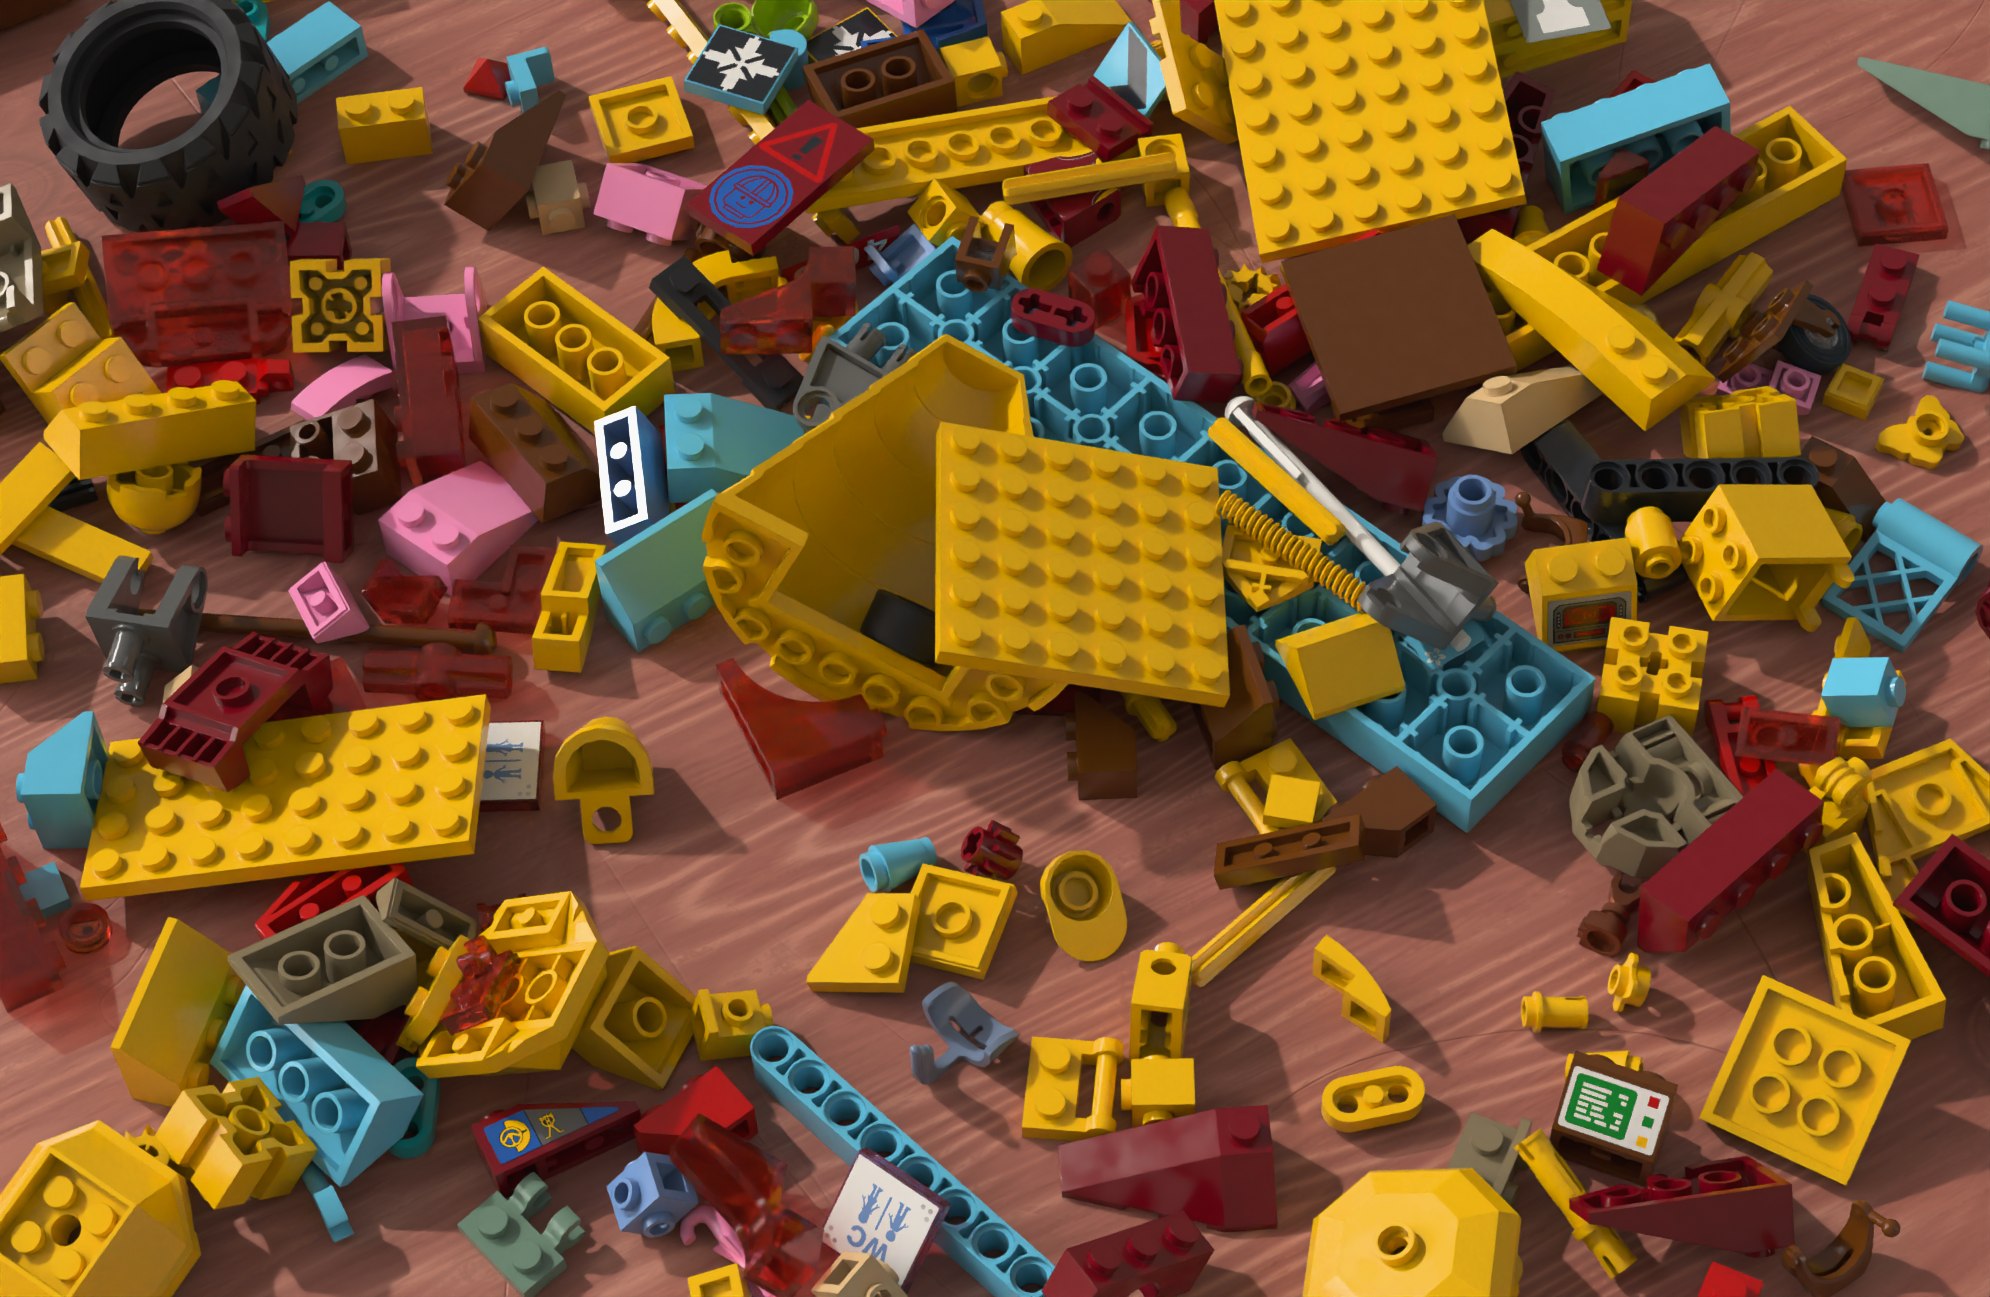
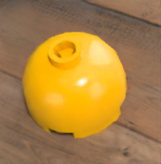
M188 462L108 475V500L117 516L124 522L147 534H161L184 523L196 510L201 491L202 469L200 466L193 468L188 465Z

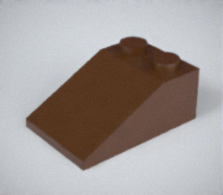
M561 91L555 92L496 130L484 144L479 141L476 142L465 160V165L458 162L449 174L445 185L451 189L444 205L490 231L529 190L566 94Z

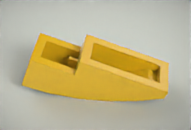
M573 542L559 543L541 593L542 611L532 636L534 669L582 672L601 593L595 560L607 553L606 545Z

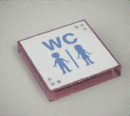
M867 1147L858 1151L816 1240L839 1256L843 1251L872 1254L877 1260L883 1261L897 1273L899 1277L897 1284L905 1294H908L948 1213L951 1203Z

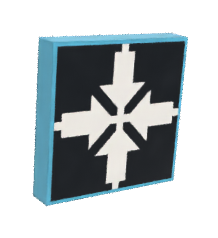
M719 24L685 77L684 92L764 115L797 62L798 47Z

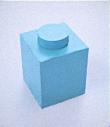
M1889 657L1833 658L1821 697L1836 727H1893L1898 707H1901L1905 702L1906 688L1902 677H1898Z

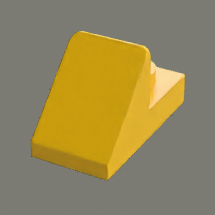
M81 241L41 251L43 308L45 313L54 314L67 304L70 289L84 285L90 251Z

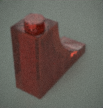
M734 658L716 664L720 694L776 800L884 757L882 737L887 735L884 719L877 708L870 710L862 694L825 702L790 699L777 695L755 683L742 671Z

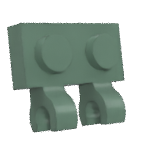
M535 1172L527 1175L517 1185L508 1201L497 1190L457 1224L460 1233L521 1297H534L568 1267L561 1254L577 1244L586 1234L579 1226L582 1222L581 1219L568 1206L562 1208L551 1218L542 1234L527 1221L546 1208L553 1200L546 1192L548 1186Z

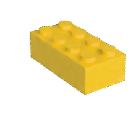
M544 266L478 317L485 354L594 435H596L594 421L636 406L646 417L664 402V395L675 393L669 356Z

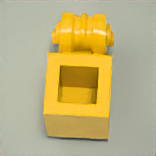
M1838 757L1820 766L1816 771V777L1813 781L1815 786L1809 791L1824 801L1822 816L1824 829L1819 840L1811 848L1854 832L1857 835L1861 833L1868 809V804L1863 800V794L1866 785L1872 781V773L1867 764L1861 759L1852 757L1845 761L1843 758ZM1802 848V850H1803L1806 854H1808L1809 849H1808V850H1804V849Z

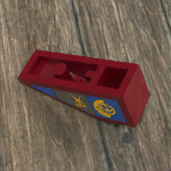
M636 1101L518 1104L507 1110L501 1109L487 1114L479 1123L472 1125L471 1130L477 1151L496 1189L506 1199L513 1195L517 1185L532 1172H535L544 1181L635 1139L633 1125L639 1121L641 1113Z

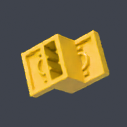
M74 302L65 304L0 355V360L48 425L62 409L79 407L84 402L97 401L106 403L124 400L126 396L132 394L146 396L162 394L122 337L101 339Z

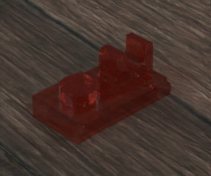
M484 935L466 941L464 947L468 953L460 955L456 959V963L464 977L461 983L450 993L451 999L440 1019L451 1036L495 1018L521 963L520 957L517 953H513L511 949L497 954Z

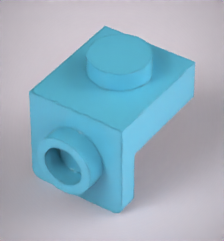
M547 47L506 57L511 80L505 82L507 95L511 106H519L522 114L539 103L537 86L552 83L555 80L551 55Z

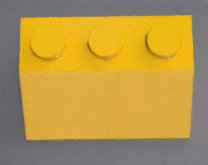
M167 918L110 1046L131 1097L173 1107L183 1090L207 1086L210 1074V1061L225 1031L234 1006L236 1007L246 985L228 963V955L232 953L176 918Z

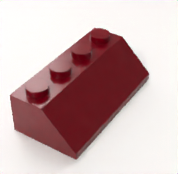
M1776 768L1640 887L1637 947L1644 952H1686L1699 939L1707 940L1710 938L1726 915L1734 908L1737 910L1744 908L1760 885L1768 878L1774 880L1779 877L1786 869L1790 859L1802 848L1808 850L1816 844L1824 829L1822 825L1824 801Z
M1952 833L1897 897L1893 906L1990 977V860Z

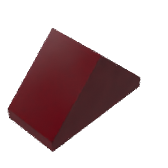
M301 175L250 187L217 201L220 211L261 245L296 232L305 181Z

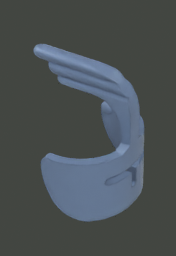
M955 982L945 983L927 995L922 1001V1006L929 1023L947 1044L948 1050L938 1059L934 1060V1050L930 1045L910 1046L912 1076L922 1085H929L945 1074L958 1060L968 1061L979 1067H986L1021 1034L1015 1029L1001 1024L989 1015L972 995ZM949 1021H954L969 1037L981 1029L982 1031L974 1037V1041L985 1049L982 1050L972 1044Z

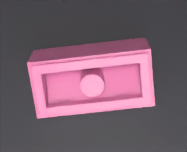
M325 561L288 590L313 640L317 644L359 634L370 628L346 582Z

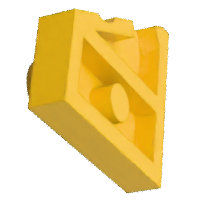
M867 893L807 975L806 983L811 991L904 993L921 905L916 894Z

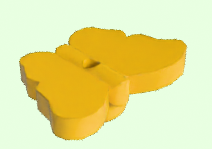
M1926 395L1920 400L1915 416H1910L1906 424L1892 425L1879 434L1875 448L1878 452L1891 454L1899 460L1908 459L1911 465L1932 470L1938 467L1946 450L1955 451L1960 448L1964 435L1957 423L1950 420L1949 413L1941 406L1939 400L1935 396Z

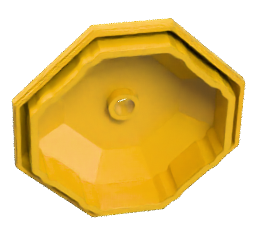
M1473 1168L1369 1171L1313 1219L1302 1297H1513L1521 1217ZM1407 1246L1399 1254L1393 1255L1397 1248Z

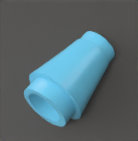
M928 837L871 845L868 852L861 854L859 857L862 877L868 888L873 892L882 890L888 893L918 875L923 863L932 866L937 863L935 848Z

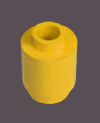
M1643 507L1634 511L1627 519L1625 537H1629L1635 571L1646 578L1660 579L1667 577L1679 567L1682 561V554L1672 521L1657 507Z

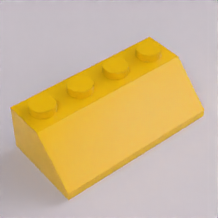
M219 380L212 383L211 386L193 389L176 387L170 389L168 393L149 396L132 394L126 396L124 400L106 403L88 401L80 404L79 407L62 409L44 430V440L79 480L254 451L256 400L237 381Z

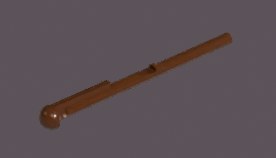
M138 609L137 615L144 616L145 613L154 614L156 610ZM203 613L199 631L249 635L254 631L261 636L313 639L304 620L293 618ZM478 623L476 631L469 633L449 629L368 624L370 628L365 632L334 639V641L474 650L476 659L489 657L497 646L495 631L485 623Z

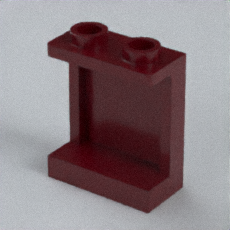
M241 455L230 465L229 469H226L223 478V491L226 497H230V514L226 517L224 532L226 541L231 542L232 556L242 557L250 550L324 554L325 562L343 563L354 551L352 460Z

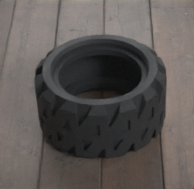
M231 0L109 1L84 19L86 23L75 33H69L53 55L52 61L55 66L51 75H44L39 97V106L46 114L39 119L45 143L56 156L55 158L82 190L93 206L99 212H104L111 222L139 233L143 225H145L150 233L155 236L184 235L187 232V228L198 225L201 229H208L229 219L228 216L220 211L217 201L250 187L271 183L276 166L283 167L295 137L292 125L296 124L298 120L296 93L289 81V75L244 10ZM215 72L221 74L219 88L211 106L202 118L188 131L167 143L151 148H118L121 129L128 114L137 102L153 88L168 79L186 73Z

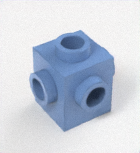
M644 1152L636 1160L627 1164L624 1171L606 1186L620 1231L643 1234L650 1238L661 1237L672 1231L675 1224L699 1203L685 1158Z

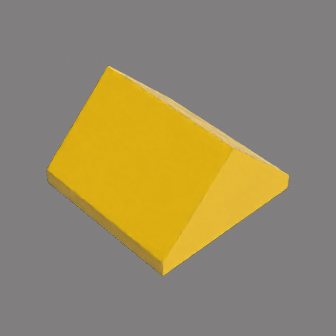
M1365 611L1275 640V646L1313 720L1405 691V682L1391 629L1377 622Z

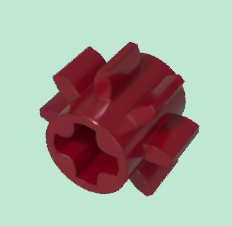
M991 820L987 830L979 826L973 828L965 837L961 847V858L968 862L964 867V871L992 880H996V877L1003 880L1012 878L1018 871L1023 858L1022 848L1016 845L1020 836L1011 832L1012 829L994 820Z

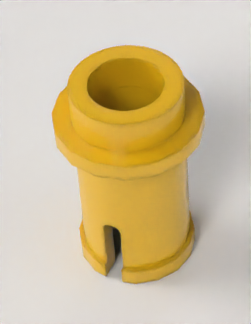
M1534 991L1532 996H1523L1522 1025L1523 1027H1532L1534 1033L1541 1032L1542 1027L1587 1028L1589 1013L1586 996L1542 997L1540 991Z

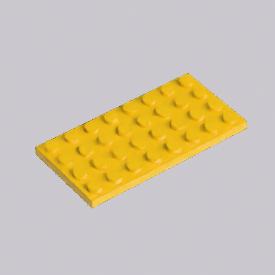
M486 694L265 722L242 744L251 775L230 792H225L222 789L207 786L204 783L151 767L138 745L140 738L110 742V756L105 765L102 792L97 803L94 817L95 824L91 832L80 890L86 901L474 854L491 713Z

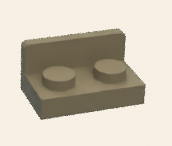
M1471 1112L1447 1169L1473 1168L1513 1207L1519 1190V1185L1513 1183L1518 1169L1526 1172L1529 1169L1528 1164L1513 1147L1530 1136L1533 1121L1522 1117L1516 1129Z

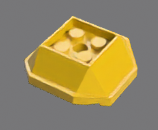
M572 891L504 900L493 915L494 921L492 925L475 940L478 946L472 956V960L464 971L437 1026L421 1045L419 1044L420 1057L417 1058L416 1067L429 1079L465 1075L495 1076L561 1070L608 977L605 962L610 954L585 904Z
M100 1120L37 1143L0 1194V1297H172L201 1256L197 1232L194 1231L192 1209L186 1179ZM81 1226V1233L78 1239L68 1245V1238L71 1232L76 1227Z

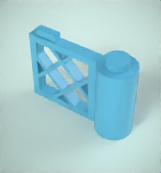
M1898 498L1892 504L1886 501L1876 513L1872 526L1876 527L1877 530L1849 564L1855 577L1852 584L1848 588H1841L1833 582L1824 594L1821 605L1845 620L1847 617H1858L1865 632L1897 651L1904 653L1956 586H1960L1971 574L1982 554L1983 545L1907 501ZM1878 550L1895 560L1897 570L1871 574L1868 561ZM1862 570L1863 575L1857 576L1858 573ZM1926 578L1939 586L1933 595L1912 598L1908 580ZM1900 581L1904 599L1878 603L1874 585ZM1866 586L1870 604L1851 606L1839 597L1846 589ZM1922 608L1921 611L1918 614H1916L1915 609ZM1907 610L1910 625L1902 635L1884 625L1881 614Z

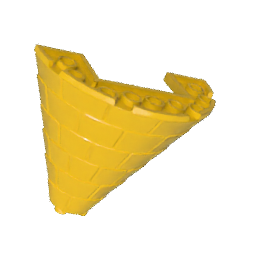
M945 334L915 354L906 363L871 384L867 391L833 411L828 420L753 468L749 476L720 494L717 493L707 514L701 541L706 542L708 555L703 563V572L717 608L730 628L745 645L757 643L772 656L769 667L778 675L815 698L866 719L875 721L880 712L905 717L910 729L967 731L1009 723L1013 712L1025 707H1029L1035 712L1053 700L1068 683L939 663L936 666H931L896 652L860 632V627L879 589L892 592L935 611L936 433L940 422L1034 437L1024 374Z

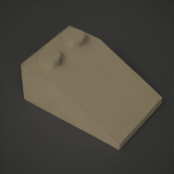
M364 895L228 955L229 965L279 1025L375 1019L409 1003L418 989L416 954L391 925L382 921L378 910Z

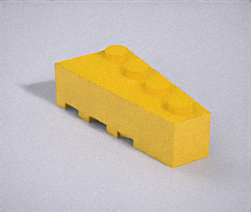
M1854 832L1809 849L1807 881L1834 1006L1909 1040L1943 1028L1946 998L1898 909L1893 906L1894 902L1857 833Z

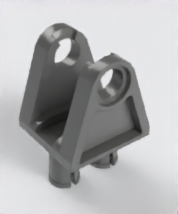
M864 323L846 347L824 335L816 346L793 403V413L797 424L809 432L828 420L833 411L867 391L871 384L906 363L917 352L910 348L906 354L908 346L900 344L886 364L879 368L871 363L870 360L885 346L887 339L876 327L869 332L872 328L871 324ZM818 404L812 420L805 417L807 410Z
M1433 522L1412 529L1400 544V550L1409 554L1408 557L1393 574L1371 581L1358 597V602L1364 611L1380 624L1438 649L1445 650L1469 619L1485 622L1493 617L1496 612V600L1493 596H1488L1499 583L1441 522Z
M118 556L113 562L89 605L85 617L107 660L102 668L104 675L109 679L119 682L114 695H116L115 698L120 702L130 706H142L145 702V696L154 671L165 670L182 673L192 665L208 587V576L204 567L182 565L174 576L154 614L145 613L144 616H139L137 614L144 586L145 570H138L139 558Z

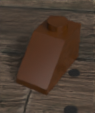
M1812 436L1802 449L1801 455L1797 457L1804 458L1817 467L1820 476L1816 494L1823 506L1854 515L1856 522L1861 524L1863 528L1860 540L1866 543L1876 527L1872 526V522L1880 507L1886 502L1854 456Z

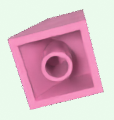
M607 163L593 214L608 219L607 226L612 229L632 233L633 228L647 232L646 240L664 246H671L672 241L689 240L694 233L692 227L694 218L688 215L686 204L708 185L643 163Z

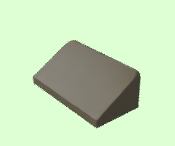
M393 878L377 891L376 902L382 921L437 950L440 946L448 950L460 934L475 942L479 924L478 920L397 878Z

